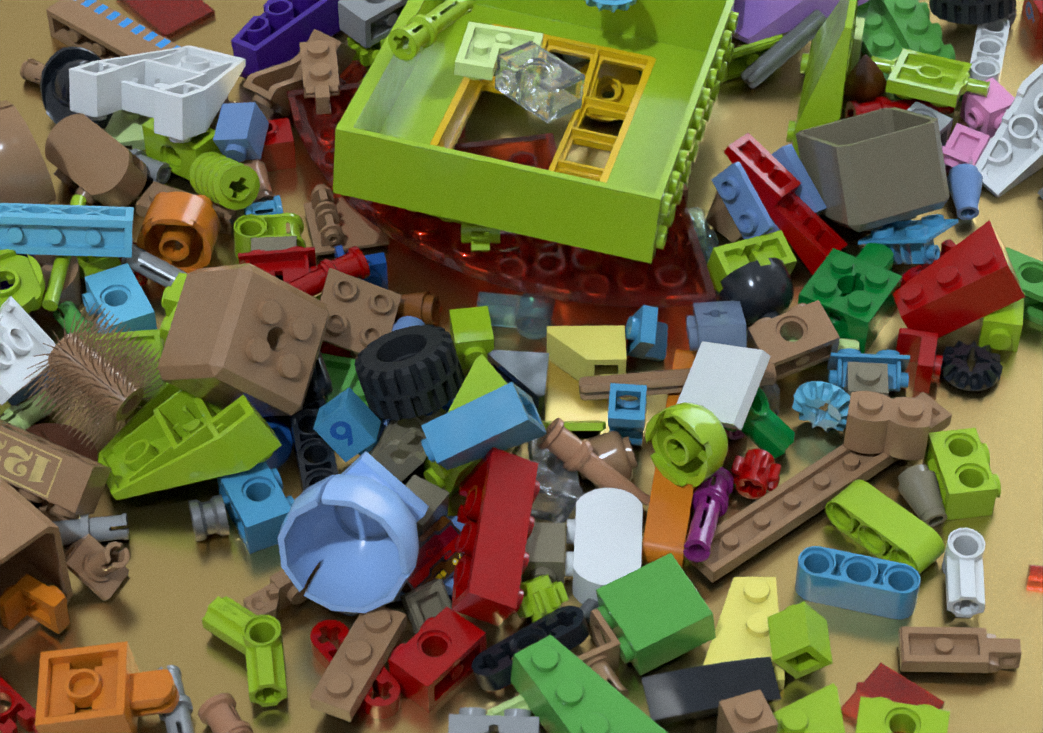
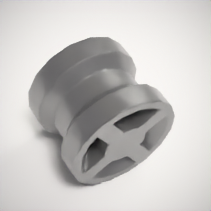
M221 494L213 496L207 502L201 503L197 499L188 501L196 541L205 540L208 535L214 533L220 536L230 535L227 514Z

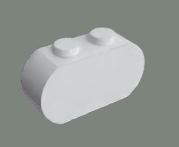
M599 488L587 492L576 502L575 519H567L566 544H574V551H566L565 576L573 577V595L581 604L589 598L598 601L596 589L641 568L643 504L637 497L625 490Z

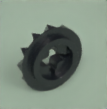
M975 339L970 345H966L958 340L954 347L946 346L942 355L940 373L948 383L959 389L967 391L985 390L994 386L1001 377L1003 366L1000 364V354L992 353L990 345L977 346ZM967 360L975 361V367H973L972 371H969Z

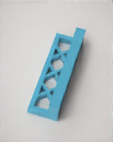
M0 203V250H15L16 254L132 258L134 207Z

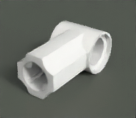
M958 528L951 532L948 536L942 562V569L946 580L947 610L954 613L956 617L971 618L975 614L983 613L985 609L983 571L985 541L979 532L970 528Z

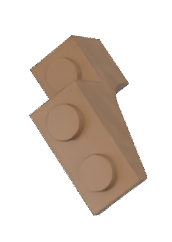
M314 29L307 42L335 40L339 84H341L357 51L343 42ZM300 52L288 62L250 74L243 87L255 92L253 100L286 117L290 115L291 111L304 117L313 99L304 98Z

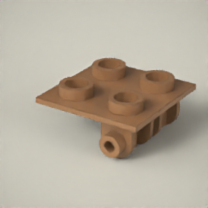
M319 184L314 187L311 193V202L303 203L316 256L335 253L334 246L339 245L343 246L344 251H348L352 246L362 249L389 244L381 210L377 202L350 196L333 198L332 190L324 184Z
M329 268L320 301L326 304L330 315L323 342L350 351L352 359L359 358L358 354L367 348L368 344L392 331L401 294Z

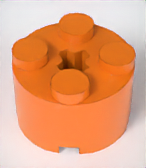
M186 192L158 193L148 207L137 237V246L186 273L206 268L210 263L220 233V220L213 209L212 201L205 195H193Z

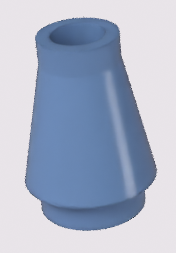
M972 164L954 166L949 171L947 177L948 189L955 204L957 216L963 220H971L979 215L983 176L978 171V168Z

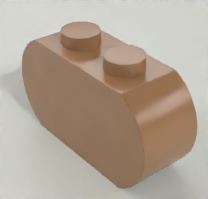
M73 114L62 119L48 135L45 144V157L58 168L54 175L70 188L74 183L78 184L79 188L75 192L84 196L86 201L92 206L98 200L104 206L125 207L133 202L143 190L147 179L146 164L84 114Z

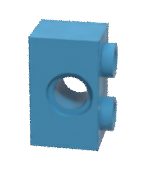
M264 461L248 471L217 477L219 495H222L225 508L249 554L278 544L277 537L281 525L294 503L293 497L291 495L285 497L282 491L283 483L278 470L275 467L270 469L267 462Z

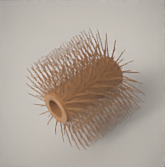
M103 311L95 318L96 321L89 331L87 329L91 326L90 323L95 313L84 325L89 315L87 313L76 332L82 318L81 315L78 323L76 320L77 325H75L74 332L71 333L75 319L74 315L68 335L66 334L64 320V337L59 341L55 334L58 343H55V347L50 346L53 348L51 353L36 355L49 356L48 359L40 362L43 363L48 360V363L39 366L41 368L46 366V368L36 376L38 377L43 374L32 386L34 387L40 381L42 383L49 376L40 386L42 389L37 397L43 393V390L47 391L39 403L49 395L45 404L53 397L54 399L46 411L58 401L52 412L60 405L62 406L55 417L62 411V408L70 412L63 424L72 416L73 418L65 430L76 419L78 420L72 430L81 421L82 427H79L74 436L84 427L85 429L80 437L89 429L90 431L92 429L93 432H88L83 442L92 434V438H95L102 431L103 433L106 431L104 440L115 423L110 434L111 437L113 431L115 432L118 421H120L118 431L123 419L127 424V417L131 413L134 417L133 411L136 407H140L138 406L140 401L150 399L142 397L144 394L152 391L149 390L144 393L147 388L152 386L144 387L156 377L151 378V371L145 376L146 372L153 366L151 364L158 355L157 353L149 360V363L147 362L155 348L145 358L143 357L149 347L142 353V356L139 355L137 357L134 351L141 340L131 348L136 338L127 346L126 344L132 334L123 342L122 337L118 339L126 325L115 335V339L109 345L119 325L109 333L117 319L105 330L111 318L102 328L100 326L105 319L104 317L96 326L95 324ZM144 345L137 350L139 353L141 352ZM158 367L153 370L152 375L158 370ZM52 385H54L51 389L52 391L49 393L48 390L51 388ZM38 387L31 394V396L39 389ZM65 411L62 414L61 418H63L66 415ZM104 424L103 428L96 434L99 428ZM99 436L97 437V439H96L94 445H95L96 442L100 439Z

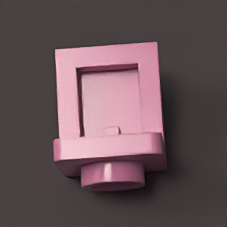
M957 123L945 146L942 145L946 172L949 173L954 166L959 164H972L975 166L986 148L990 136Z

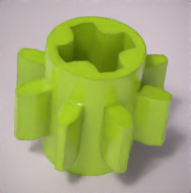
M461 221V243H471L472 252H490V243H500V230Z
M544 574L521 583L520 589L523 590L524 595L517 613L519 618L530 617L533 623L560 608L561 603L569 601L563 582L556 581L551 583L549 575Z

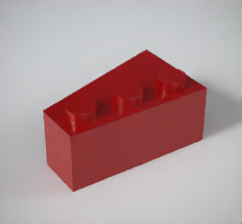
M990 220L893 293L899 314L908 329L938 333V338L1025 298L1008 253Z

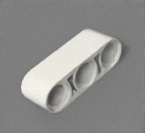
M1006 17L994 22L978 24L970 61L972 63L970 78L982 81L994 78L999 83L1010 28V22Z

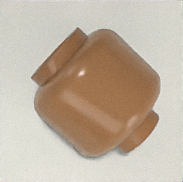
M610 431L587 439L593 446L592 452L628 480L632 478L633 468L638 467V463L628 436L622 438L621 434L617 431ZM580 473L582 480H587V478Z

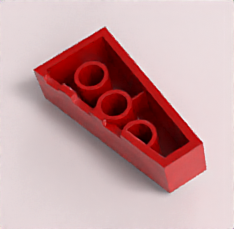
M492 447L459 484V495L465 496L466 500L464 505L461 504L458 508L457 521L465 525L456 539L455 552L463 554V557L459 559L454 568L452 611L499 626L511 614H516L519 610L524 595L523 590L519 589L521 576L524 574L529 562V553L525 552L526 542L532 533L535 518L531 516V509L540 489V482L536 480L539 463Z

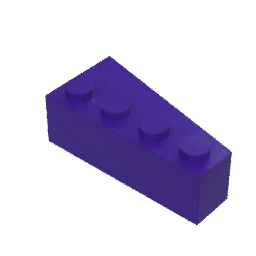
M268 0L263 5L264 12L261 16H253L231 40L234 56L246 59V66L240 76L247 79L252 73L290 61L300 52V43L307 42L314 29L330 37L341 31L338 13V1L340 0Z

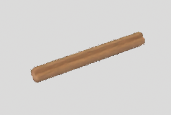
M768 362L759 387L772 386L776 383L774 363ZM691 368L585 376L579 379V395L581 400L584 401L609 399L610 383L647 385L646 396L681 393ZM624 395V396H620L619 398L634 397V396Z

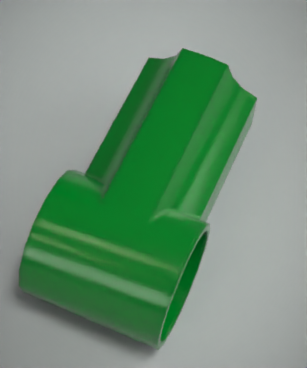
M758 387L740 431L760 449L769 452L774 458H777L784 454L786 449L794 442L795 432L769 409L768 399L764 391ZM724 427L726 430L730 432L737 431V429Z

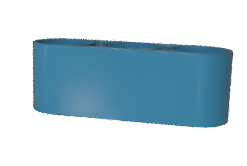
M811 546L801 551L798 557L795 590L801 598L810 602L901 620L910 617L914 613L921 580L918 571L904 563L821 546Z

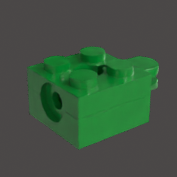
M878 243L866 244L856 257L833 248L799 293L798 304H810L819 300L839 337L859 341V351L861 354H865L897 310L893 293L901 287L902 276L892 272L894 263L893 252L887 246Z

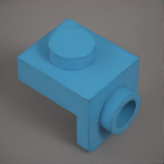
M643 305L632 317L628 318L625 328V338L628 340L626 356L659 362L666 358L668 325L657 322L658 307Z

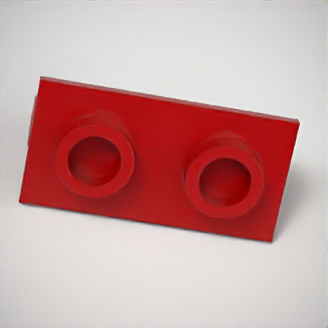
M293 246L282 250L265 251L258 249L248 253H238L239 264L250 263L273 276L283 275V281L286 283L317 269L315 247Z

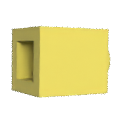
M625 325L547 326V353H549V360L578 381L581 377L626 373Z

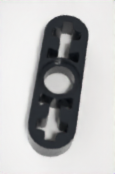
M576 606L560 607L479 653L472 662V669L479 686L486 691H497L512 684L510 680L513 660L510 659L517 652L550 635L568 650L583 643L589 635V627L583 611Z

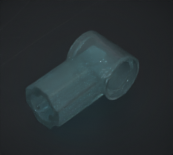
M540 288L528 289L522 296L479 292L477 307L488 306L492 326L516 328L526 338L541 339L547 335V326H551L555 299L550 292Z

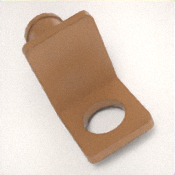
M90 534L82 537L64 550L67 569L104 601L111 598L128 575L129 570L125 566L129 562L130 554L126 547L119 552L115 551L122 546V543L111 542L104 548Z
M594 609L590 612L589 634L598 648L577 657L623 696L628 698L629 692L627 688L623 686L613 671L619 668L621 643L599 610ZM600 630L602 631V633H603V635H604V637H605L606 643H605V641H604V639H603V637H602V635H601Z

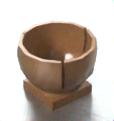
M7 100L1 101L0 203L56 204L57 198L51 176L26 122L12 103Z

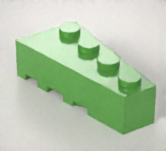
M552 635L514 654L510 682L518 693L523 696L534 715L539 717L540 723L547 733H668Z

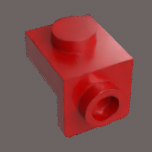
M900 328L896 351L900 355H910L909 362L918 363L913 391L929 393L931 378H940L943 356L935 355L938 333Z

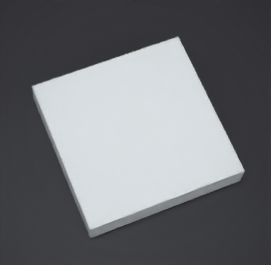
M702 341L677 404L686 402L703 405L716 415L723 427L742 430L771 356L764 350Z

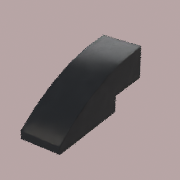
M771 657L708 664L641 678L650 718L659 726L691 718L700 720L717 716L719 701L759 689L767 703L781 701Z

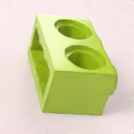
M782 230L714 247L704 274L713 293L715 289L721 292L723 287L720 282L723 278L750 262L758 260L760 266L770 265L769 258L775 257L783 261L789 275H791L797 260Z
M976 428L929 433L924 462L929 470L936 473L947 515L946 520L992 515L995 499L1000 498L1001 484L999 476L996 473L992 474L989 466L990 454L986 443H981Z

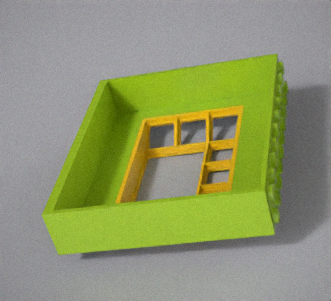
M408 0L390 33L395 28L405 27L408 20L414 15H426L446 0ZM474 0V8L471 9L470 13L465 14L451 26L441 31L433 45L421 48L418 55L408 61L401 60L393 54L389 47L388 35L336 127L333 193L652 263L656 249H664L668 227H672L676 205H679L681 202L684 183L687 184L692 162L694 163L696 160L699 142H702L706 122L710 121L713 103L717 101L720 84L725 79L727 64L730 65L734 43H731L732 34L736 32L739 13L733 12L735 0H637L636 4L629 6L628 10L616 9L614 13L607 9L599 11L597 6L589 7L586 5L585 0ZM469 22L544 33L542 49L537 65L533 67L529 84L495 76L490 81L484 79L471 80L465 76L454 75L455 60ZM408 44L403 49H407L409 47ZM551 52L590 60L581 95L540 86ZM608 63L642 71L640 82L630 105L592 97L601 64ZM482 91L574 110L548 170L453 150ZM592 113L624 121L618 136L580 129L585 115ZM574 144L611 152L604 169L566 161Z

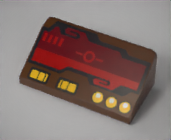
M442 516L418 538L419 552L416 567L401 591L403 593H408L434 579H442L444 584L454 575V568L459 559L463 557V554L455 552L456 539L460 535V531L446 516Z

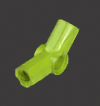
M218 596L208 605V610L202 618L203 628L245 654L250 702L257 703L261 707L277 706L281 700L288 698L284 645L280 622L270 615H256L227 596L223 598Z

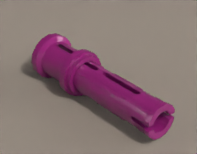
M720 467L712 477L700 484L693 494L692 507L695 513L683 552L689 560L694 562H703L710 556L718 518L727 512L729 505L728 496L733 490L734 479L731 473L723 467ZM715 476V484L711 485L712 478Z

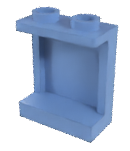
M792 144L782 146L771 154L801 182L795 194L817 215L825 210L827 207ZM740 162L731 164L712 179L715 188L744 240L780 231L769 216Z

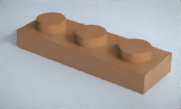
M380 606L367 613H360L309 697L311 708L351 722L407 626L406 614L384 606Z

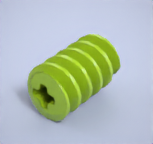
M210 151L196 157L190 166L189 180L194 191L200 195L207 196L211 201L227 209H244L251 205L258 196L260 179L256 171L232 158Z

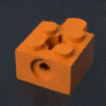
M128 641L40 652L35 727L38 733H137L138 717L171 713L178 705L179 692L172 674L167 669L140 672Z

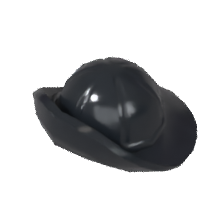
M63 47L49 58L42 70L40 81L41 98L47 115L55 124L70 115L80 114L70 111L69 69L92 61L102 60L88 49L82 47ZM113 113L108 114L104 120L92 121L103 129L107 127Z

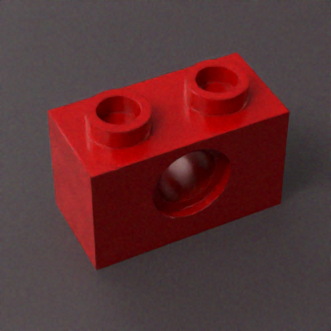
M446 606L437 616L428 618L422 624L419 632L406 644L401 643L394 649L389 658V672L398 681L402 694L427 712H431L473 672L472 662L474 658L486 650V632Z

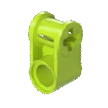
M288 212L271 215L248 214L239 217L234 222L236 258L238 259V253H248L251 251V238L297 236V246L305 248L306 243L301 237L304 231L303 219L295 213ZM286 223L290 224V232L288 233L286 230Z

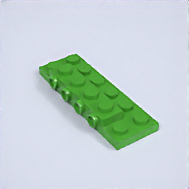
M869 0L858 6L857 17L865 18L861 48L863 55L866 54L870 58L873 55L893 60L900 55L904 48L955 60L953 46L951 44L944 45L942 41L940 24L931 23L930 11L926 2H919L918 0ZM883 73L887 82L889 74ZM886 93L889 100L902 99L893 93ZM963 95L960 96L958 102L962 101Z

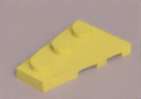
M776 577L733 578L715 629L716 638L711 640L703 665L771 657L779 690H784L785 673L784 669L772 660L767 617L779 612Z

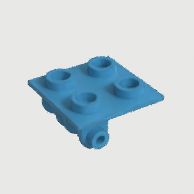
M942 214L924 216L921 220L896 221L886 224L880 229H872L869 235L858 241V245L878 243L887 246L894 254L893 264L900 265L902 262L904 264H932L934 260L940 257V248L938 245H934L933 239L959 223V220L944 219Z

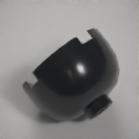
M769 258L771 264L760 266L758 260L750 262L723 278L720 282L723 287L721 292L715 289L714 294L718 301H740L746 321V328L751 327L759 319L765 317L774 318L788 311L794 299V287L781 259Z

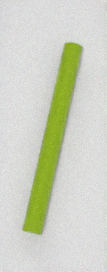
M80 194L73 195L70 205L85 206L86 198ZM55 256L42 303L43 308L48 311H55L58 308L71 256Z

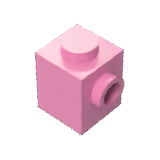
M994 78L985 80L990 82L987 97L970 92L963 94L960 117L967 122L970 128L989 135L990 138L994 137L1002 122L1003 115L1015 99Z

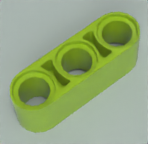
M857 479L827 502L825 506L829 520L841 532L877 558L910 565L918 571L919 575L942 556L945 551L942 538L933 528L864 480Z

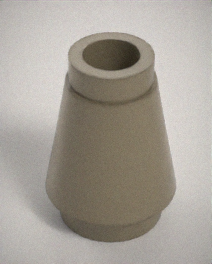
M924 464L915 465L904 470L898 477L900 483L898 491L921 521L931 528L942 524L947 519L936 473L929 470L928 466Z

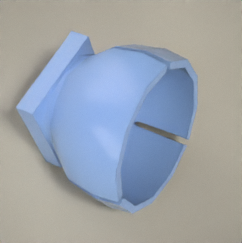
M365 451L342 474L331 475L309 486L295 499L281 525L277 537L281 567L300 592L304 589L309 576L317 564L320 563L317 572L305 591V597L331 611L354 613L372 611L393 601L415 569L419 552L416 523L426 514L429 506Z

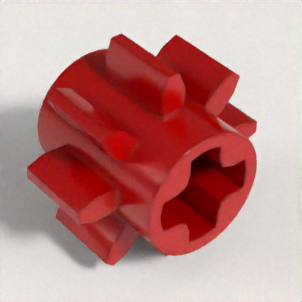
M749 449L744 458L735 455L730 471L732 472L736 489L742 496L748 499H760L766 494L767 490L770 492L778 487L782 466L781 464H775V459L769 452L762 449Z

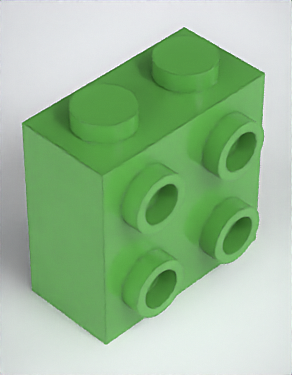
M672 553L596 589L599 606L596 609L599 610L620 641L621 659L625 664L631 661L639 675L716 638L712 611Z

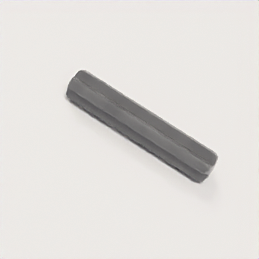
M818 9L810 13L741 73V78L745 84L754 89L814 38L826 21V16Z

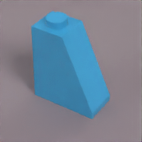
M513 382L421 425L426 436L425 439L421 440L428 459L432 463L436 461L437 464L447 470L483 458L492 447L506 450L547 435L532 397Z

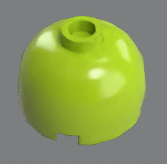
M686 402L676 404L658 412L647 423L645 432L646 443L652 440L655 453L650 455L661 474L675 485L681 487L686 484L693 485L692 487L699 486L712 477L723 465L728 451L727 434L716 415L703 405Z

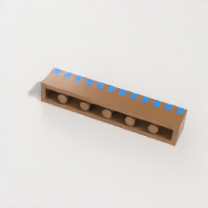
M59 0L46 9L50 34L53 38L69 47L88 49L102 60L180 47L168 38L158 35L144 25L138 24L122 15L119 11L113 10L97 0Z

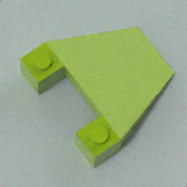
M840 0L812 39L809 54H802L800 74H805L797 118L796 121H789L786 142L793 143L799 158L796 134L799 131L841 120L845 82L851 71L858 0Z
M166 382L97 455L98 463L112 468L106 484L112 496L116 500L248 471L258 463L268 460L282 444L270 425L244 394L225 409H221Z

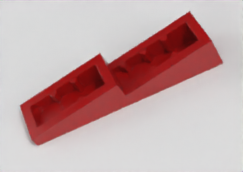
M746 133L727 146L724 153L732 164L736 162L741 163L769 216L777 227L782 230L785 238L812 275H814L833 248L839 251L845 249L848 244L795 194L801 182L752 135Z

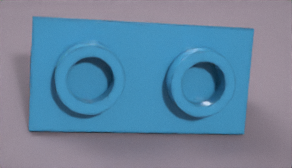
M851 348L838 350L837 353L831 352L827 369L836 370H829L828 383L844 390L848 362L888 364V391L900 392V388H908L909 374L906 373V369L910 361V355H900L895 350H882L876 354H861L859 350Z

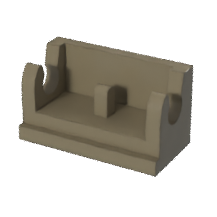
M441 407L433 411L430 416L421 415L401 420H392L391 418L370 455L402 482L424 462L427 456L421 440L426 438L421 425L448 412Z

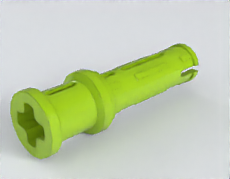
M446 0L426 15H414L408 20L405 27L395 28L389 34L388 43L391 51L401 60H412L418 55L421 48L433 45L441 31L451 26L465 14L470 13L471 9L474 8V0ZM408 44L409 47L407 49H403V47Z

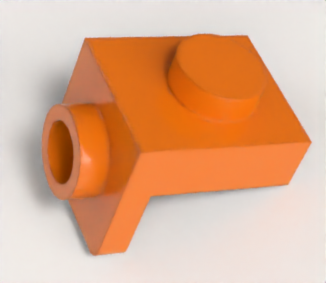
M29 574L23 576L15 585L8 587L0 598L2 625L9 630L13 629L26 615L57 634H60L70 624L67 598L63 592L53 585H45Z

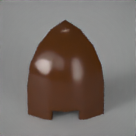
M866 54L846 78L842 105L844 109H846L848 101L855 100L857 103L874 101L876 97L886 96L887 82L884 74Z

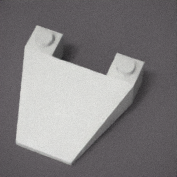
M184 46L92 61L69 69L70 111L84 114L90 120H104L108 114L119 110L154 118V133L169 137L171 142L186 143L191 141V137L205 133L245 68L246 59L199 47Z

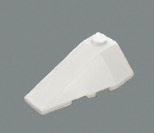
M1043 64L1021 83L1017 90V95L1010 108L1003 115L1002 122L994 137L989 140L975 165L983 176L982 185L997 198L1043 167Z

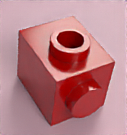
M289 117L268 120L269 126L261 159L259 160L265 163L267 172L296 168L294 138Z

